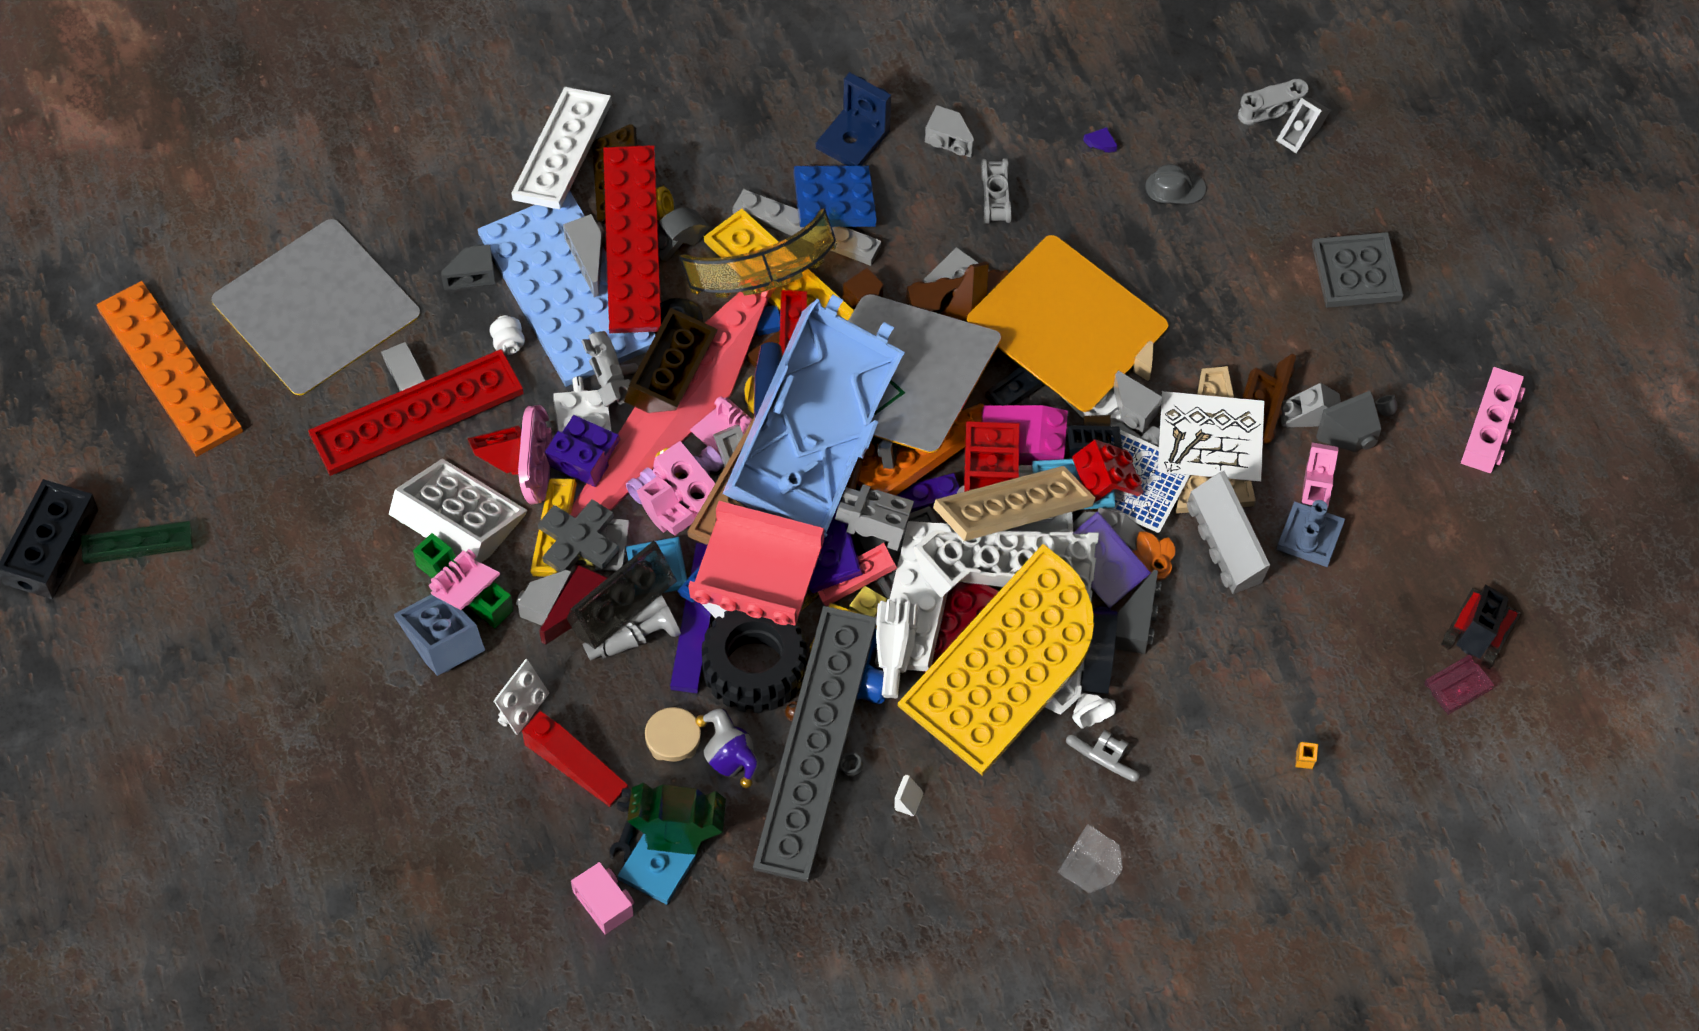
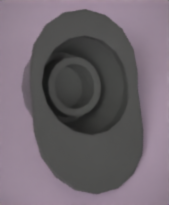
M1166 164L1158 168L1155 173L1149 176L1145 185L1149 197L1161 203H1196L1203 198L1206 191L1205 183L1199 175L1183 170L1176 164Z

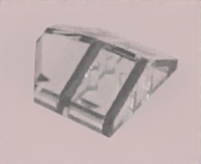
M1087 824L1058 873L1088 893L1097 891L1113 884L1122 871L1121 846Z

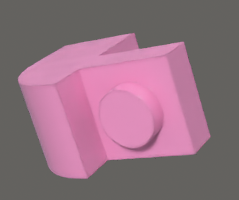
M1312 443L1304 477L1302 504L1312 505L1315 500H1322L1329 506L1338 447Z
M655 477L636 490L646 513L663 533L668 530L675 536L693 523L695 519L694 514L678 502L672 486L660 477Z

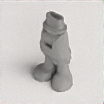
M659 594L631 617L626 619L622 616L619 619L615 618L611 624L592 635L593 639L582 645L591 661L599 656H602L603 659L606 658L605 653L608 656H613L625 650L639 647L638 644L646 643L644 636L656 630L664 629L672 637L681 635V632L663 596Z

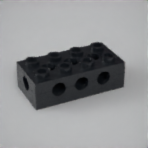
M42 480L0 560V579L3 585L49 599L54 598L98 512L93 494L48 480Z

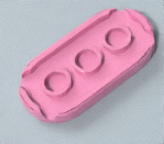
M541 405L526 407L522 422L518 474L523 496L531 505L545 501L550 477V465L545 455V450L553 437L551 427L547 428L545 422L549 421V416Z

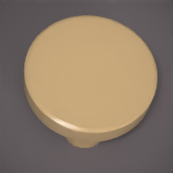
M677 707L665 708L656 712L649 719L645 728V740L652 756L657 760L680 761L693 757L701 740V730L695 722V716L689 711Z

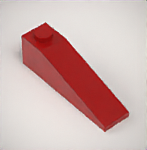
M539 711L522 730L525 746L609 807L621 796L622 789L628 788V785L567 730L543 712Z

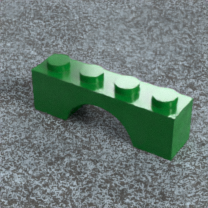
M433 533L413 550L416 566L431 578L435 577L441 570L443 571L444 567L452 571L449 563L451 561L455 563L454 559L457 557L452 548ZM494 581L467 606L494 629L514 611L511 595Z

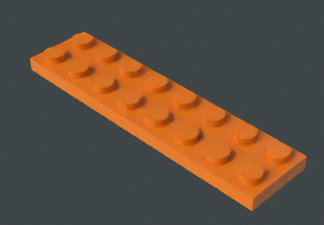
M143 281L96 304L98 311L196 457L243 432L241 425Z

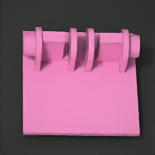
M722 396L718 397L714 403L717 407L690 429L695 436L707 446L714 448L719 455L720 452L713 434L738 424L744 435L752 421L727 397L723 398Z
M468 549L466 552L462 551L454 559L455 563L452 561L449 563L452 571L444 567L443 571L441 570L431 579L432 583L429 584V587L432 590L431 594L462 610L480 592L489 587L500 575V572L474 560L475 554Z

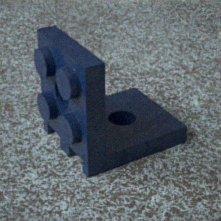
M849 72L844 78L843 110L817 140L816 149L846 166H862L890 132L891 94L883 88H878L868 83L864 78L857 77ZM852 137L855 138L857 141L854 143H847L844 141V139Z

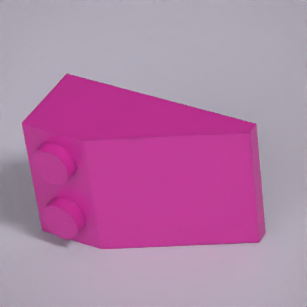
M1043 405L983 407L982 422L1020 423L1019 464L1032 465V461L1064 459L1067 410Z

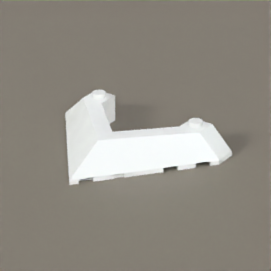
M933 530L913 549L923 578L942 598L959 582L1004 587L1040 546L1044 544L1068 563L1079 575L1091 601V582L1094 580L1096 558H1094L1095 545L1098 543L1099 533L1073 534V532H1050L1049 534H1040V532L1000 531L964 541L956 532ZM1085 659L1075 674L1050 700L1045 708L1061 715L1081 697L1082 686H1080Z

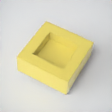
M864 586L849 605V610L877 617L878 603L880 601L887 602V598Z

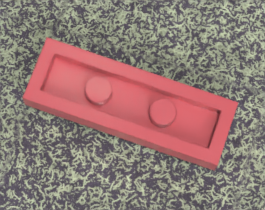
M884 543L858 556L863 575L818 591L825 606H829L830 603L842 599L897 569Z

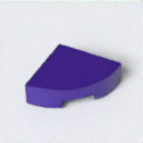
M1107 127L1084 135V142L1091 148L1104 150L1106 153L1117 151V145Z

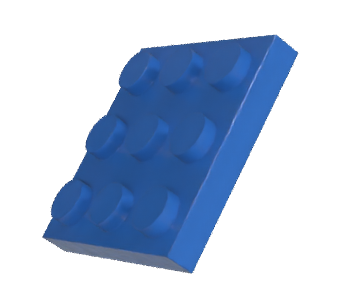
M794 166L793 174L800 227H810L813 225L824 209L826 210L831 227H876L877 219L869 166ZM824 214L821 221L815 227H830L826 214Z

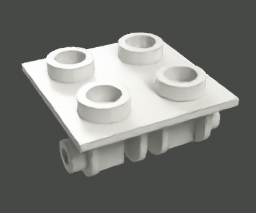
M528 659L524 660L494 699V703L500 710L498 722L505 727L509 724L516 735L520 733L549 694V691Z

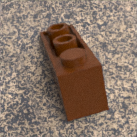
M987 261L972 264L966 269L961 285L954 290L952 294L953 299L942 311L941 315L967 322L968 314L987 296L989 263Z

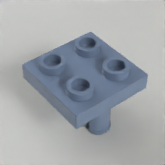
M1315 500L1311 507L1294 501L1276 550L1328 567L1345 519L1327 513L1328 506L1322 500Z

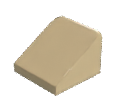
M1152 341L1147 342L1137 354L1133 367V372L1147 381L1150 380L1152 370Z

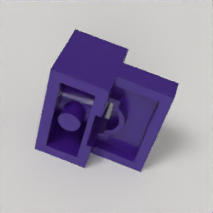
M573 415L563 432L558 431L545 450V455L550 467L596 487L609 466L607 460L619 443L620 437L616 433Z

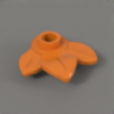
M1140 531L1136 539L1137 550L1132 552L1151 573L1153 570H1158L1157 580L1167 578L1172 570L1171 560L1175 556L1174 543L1169 537L1158 541L1153 534ZM1159 563L1163 566V568L1158 569L1155 567L1154 564Z

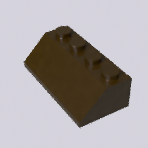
M670 308L629 384L624 402L647 413L677 410L718 329Z

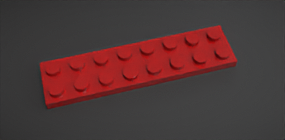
M654 145L603 147L609 334L658 332L661 326Z
M502 349L314 427L308 430L331 476L524 394Z

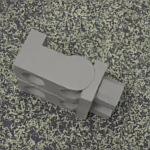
M864 484L860 491L846 487L835 520L849 524L847 528L848 533L855 534L856 531L861 536H874L889 542L887 548L898 551L914 501L879 490H870V486Z

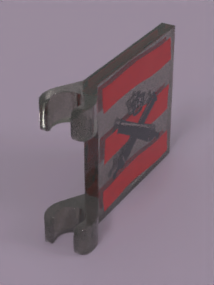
M1473 588L1471 589L1454 621L1445 633L1441 646L1447 649L1452 648L1481 592ZM1506 606L1498 633L1487 648L1488 650L1481 662L1482 667L1491 669L1521 612Z

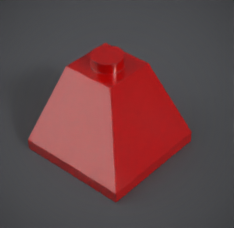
M519 425L468 438L474 455L505 473L518 474L522 433Z

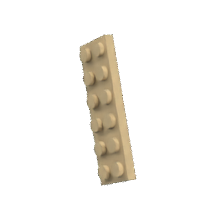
M1060 466L935 500L933 508L964 541L1091 507L1094 504L1095 497L1065 466Z

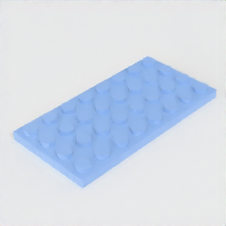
M570 190L561 209L533 205L478 228L481 240L484 245H490L493 261L565 387L573 384L572 379L574 377H577L578 382L579 376L585 379L595 375L589 363L592 356L588 353L586 354L581 342L583 339L590 340L588 335L605 331L614 346L619 364L647 352L655 337L654 332L609 334L607 253L603 248L599 296L594 297L564 238L563 224L585 217Z

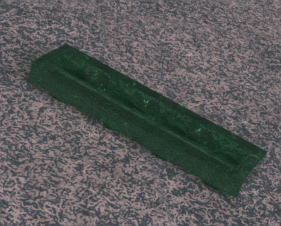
M190 521L83 535L81 536L82 560L84 564L192 550Z

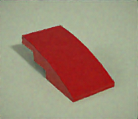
M966 421L964 492L1019 478L1020 423Z

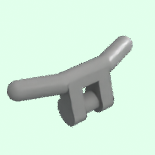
M1107 730L1103 731L1094 748L1074 735L1067 736L1066 743L1086 757L1130 781L1136 782L1139 780L1140 775L1137 771L1119 763L1129 747L1128 742L1124 740L1118 741ZM1108 747L1114 750V753L1110 755L1104 750Z

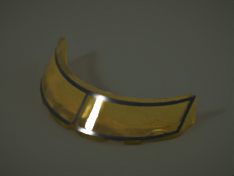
M822 209L803 229L766 248L730 257L699 258L681 255L679 258L692 293L699 295L700 292L715 293V296L718 298H727L731 293L742 292L746 296L781 287L803 277L802 272L811 267L817 268L824 263L823 257L831 249H836L837 241L826 210Z

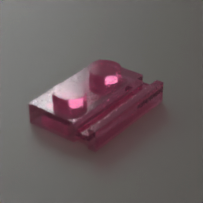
M1471 655L1429 677L1424 683L1426 687H1429L1434 698L1448 715L1489 692L1494 686L1481 667L1474 663Z

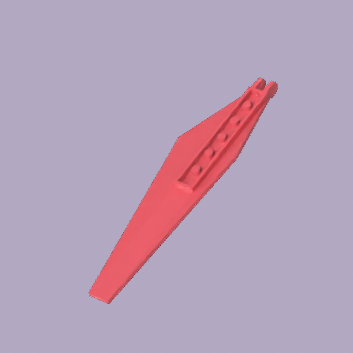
M757 272L750 280L748 287L760 285L764 276ZM770 280L769 286L763 288L761 295L756 292L757 289L739 292L705 322V324L718 330L677 410L647 413L634 407L618 433L620 441L607 460L608 468L596 487L586 483L573 504L571 516L576 518L591 499L611 511L629 494L626 488V483L632 478L637 479L640 476V472L647 467L653 470L654 460L659 451L670 448L679 441L683 442L692 434L690 429L717 407L714 403L718 397L722 396L728 399L731 397L763 310L767 305L768 299L775 291L777 283Z

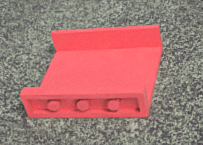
M719 501L716 507L717 521L695 582L690 581L689 583L690 598H693L700 604L711 603L719 605L727 611L738 610L745 612L753 618L764 617L772 619L779 625L790 624L796 626L824 543V528Z

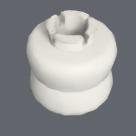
M505 315L498 317L490 326V334L496 351L502 349L504 354L511 355L519 351L524 345L525 337L518 319Z

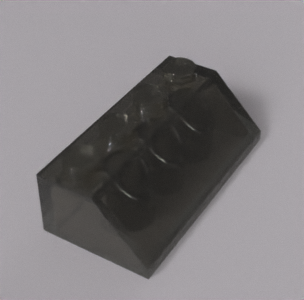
M652 541L570 609L567 620L579 639L596 649L677 582L657 542Z

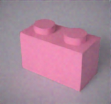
M599 862L571 880L575 896L606 935L633 917L632 905L634 901L626 889L621 891L617 886L618 880L610 868L605 870Z

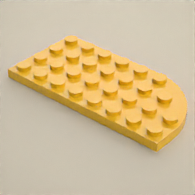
M1042 544L898 702V707L983 776L1075 674L1088 653L1093 636V609L1085 585L1079 575L1068 563Z

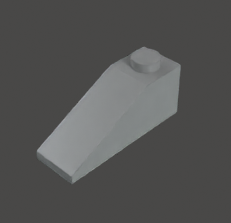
M592 214L563 224L565 241L593 296L596 297L599 296L603 250L602 237H605V233L601 223H596Z

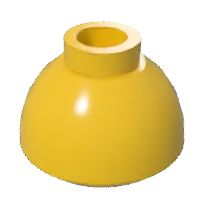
M665 186L657 187V220L660 221L665 215L674 210V201L671 192Z

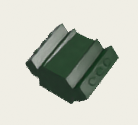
M643 782L631 789L627 822L645 834L647 850L696 855L703 840L723 833L726 798L717 791L705 795L697 788L663 784L652 789Z

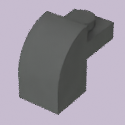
M685 207L678 208L665 215L658 222L661 226L658 230L659 257L664 261H668L683 243L695 246L709 230L710 226L696 210Z

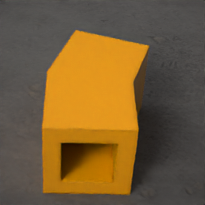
M1300 742L1296 751L1295 767L1313 769L1317 761L1318 744Z

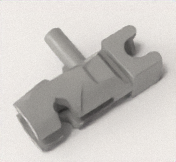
M605 331L588 335L590 340L583 339L581 342L586 354L588 353L592 356L589 363L602 387L598 392L603 405L608 407L615 401L622 405L625 403L624 400L630 384L629 379L624 380L623 375L636 373L638 366L636 363L619 365L614 346Z

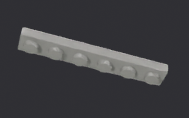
M745 189L742 190L733 206V214L742 208L759 224L794 237L809 228L800 227L798 209ZM814 227L799 239L828 249L834 237L830 227ZM832 227L836 241L831 251L867 265H872L881 248L882 241L846 227Z

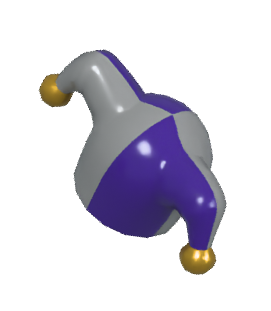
M715 709L704 716H697L695 720L697 726L704 727L708 722H713L716 733L704 749V756L707 762L717 772L729 777L735 776L744 767L745 775L741 778L740 784L744 788L751 787L753 783L752 778L759 767V760L754 753V743L751 736L744 729L735 727L724 709Z

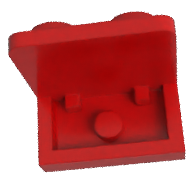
M1095 439L1072 456L1082 485L1095 497L1094 503L1113 489H1118L1135 496L1143 494L1141 478L1136 473L1133 466V457L1127 450H1122Z

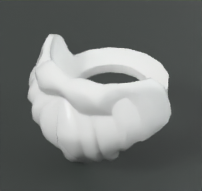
M1082 693L1076 703L1072 718L1082 729L1091 727L1095 723H1100L1115 714V701L1108 698L1102 699L1098 695Z

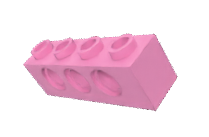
M1493 367L1460 464L1488 473L1492 472L1494 464L1500 465L1505 451L1500 449L1501 444H1507L1512 430L1507 428L1508 423L1514 424L1518 408L1514 407L1515 402L1521 403L1525 388L1521 387L1524 376Z
M681 441L655 457L653 473L656 477H660L672 486L678 502H681L696 518L715 482ZM684 473L687 478L678 479L674 474ZM700 493L704 498L694 499L691 494Z

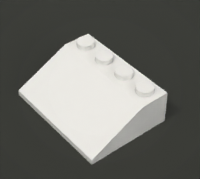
M443 458L396 488L389 511L390 516L415 530L423 537L427 538L431 533L435 534L452 548L456 556L462 551L466 552L470 549L476 556L474 560L480 563L493 554L527 513L525 508Z

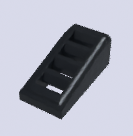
M1067 426L1070 458L1089 444L1087 438H1092L1093 441L1095 439L1098 440L1097 437H1102L1103 442L1109 444L1108 436L1113 435L1114 444L1110 445L1123 450L1120 428L1117 426ZM1077 439H1082V443H1077Z

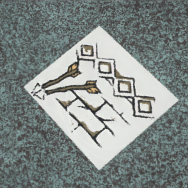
M1162 391L1158 472L1213 477L1219 472L1225 471L1228 479L1261 482L1264 401Z

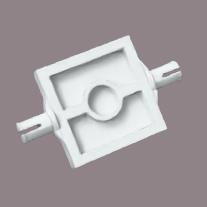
M579 376L578 382L577 377L572 379L574 391L554 393L553 400L557 432H563L573 415L611 431L608 407L603 405L598 390H584L582 377Z

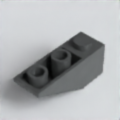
M1153 570L1118 612L1115 649L1145 654L1147 644L1152 645L1155 629L1150 628V621H1156L1158 605L1153 604L1154 597L1160 596L1162 581H1157L1158 570Z

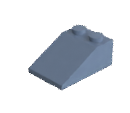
M432 594L394 614L395 619L424 662L437 676L450 671L453 667L485 651L477 625L462 610Z

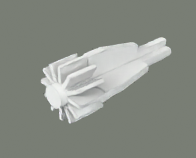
M892 598L891 600L888 599L887 602L880 601L877 608L876 642L879 667L883 668L884 671L882 695L885 698H898L900 672H906L915 644V629L918 626L919 607H917V604H910V601L903 598Z

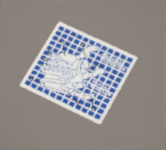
M1120 430L1122 447L1133 457V466L1142 481L1143 494L1135 496L1114 489L1115 508L1104 509L1126 514L1135 523L1159 533L1190 475L1158 472L1159 447ZM1111 435V444H1114L1113 435Z

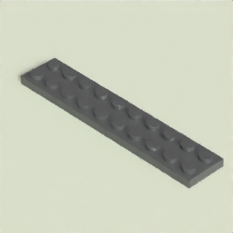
M823 606L753 865L755 871L809 883L875 633L877 617Z

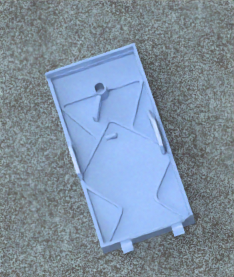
M834 294L829 299L825 308L821 306L820 300L816 299L802 311L722 493L753 510L824 528V538L828 535L826 532L858 457L863 459L878 424L876 420L871 422L877 406L902 356L905 354L904 351L887 343L894 329L893 326L883 322L875 336L838 316L837 311L843 299Z

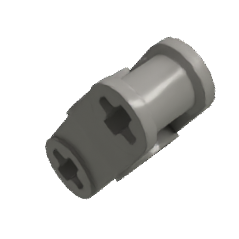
M1292 79L1288 82L1248 92L1241 97V108L1238 112V118L1244 124L1253 125L1292 113L1298 104V100L1307 95L1308 85L1301 79Z
M1005 158L1002 161L982 159L985 224H988L990 221H1006V223H1011L1008 159Z

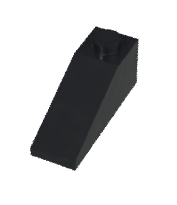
M1486 584L1476 600L1456 644L1464 653L1471 656L1474 655L1479 659L1496 637L1509 600L1508 597Z

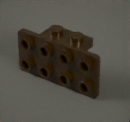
M632 124L594 140L592 144L597 220L601 224L606 223L603 147L638 146L636 127Z

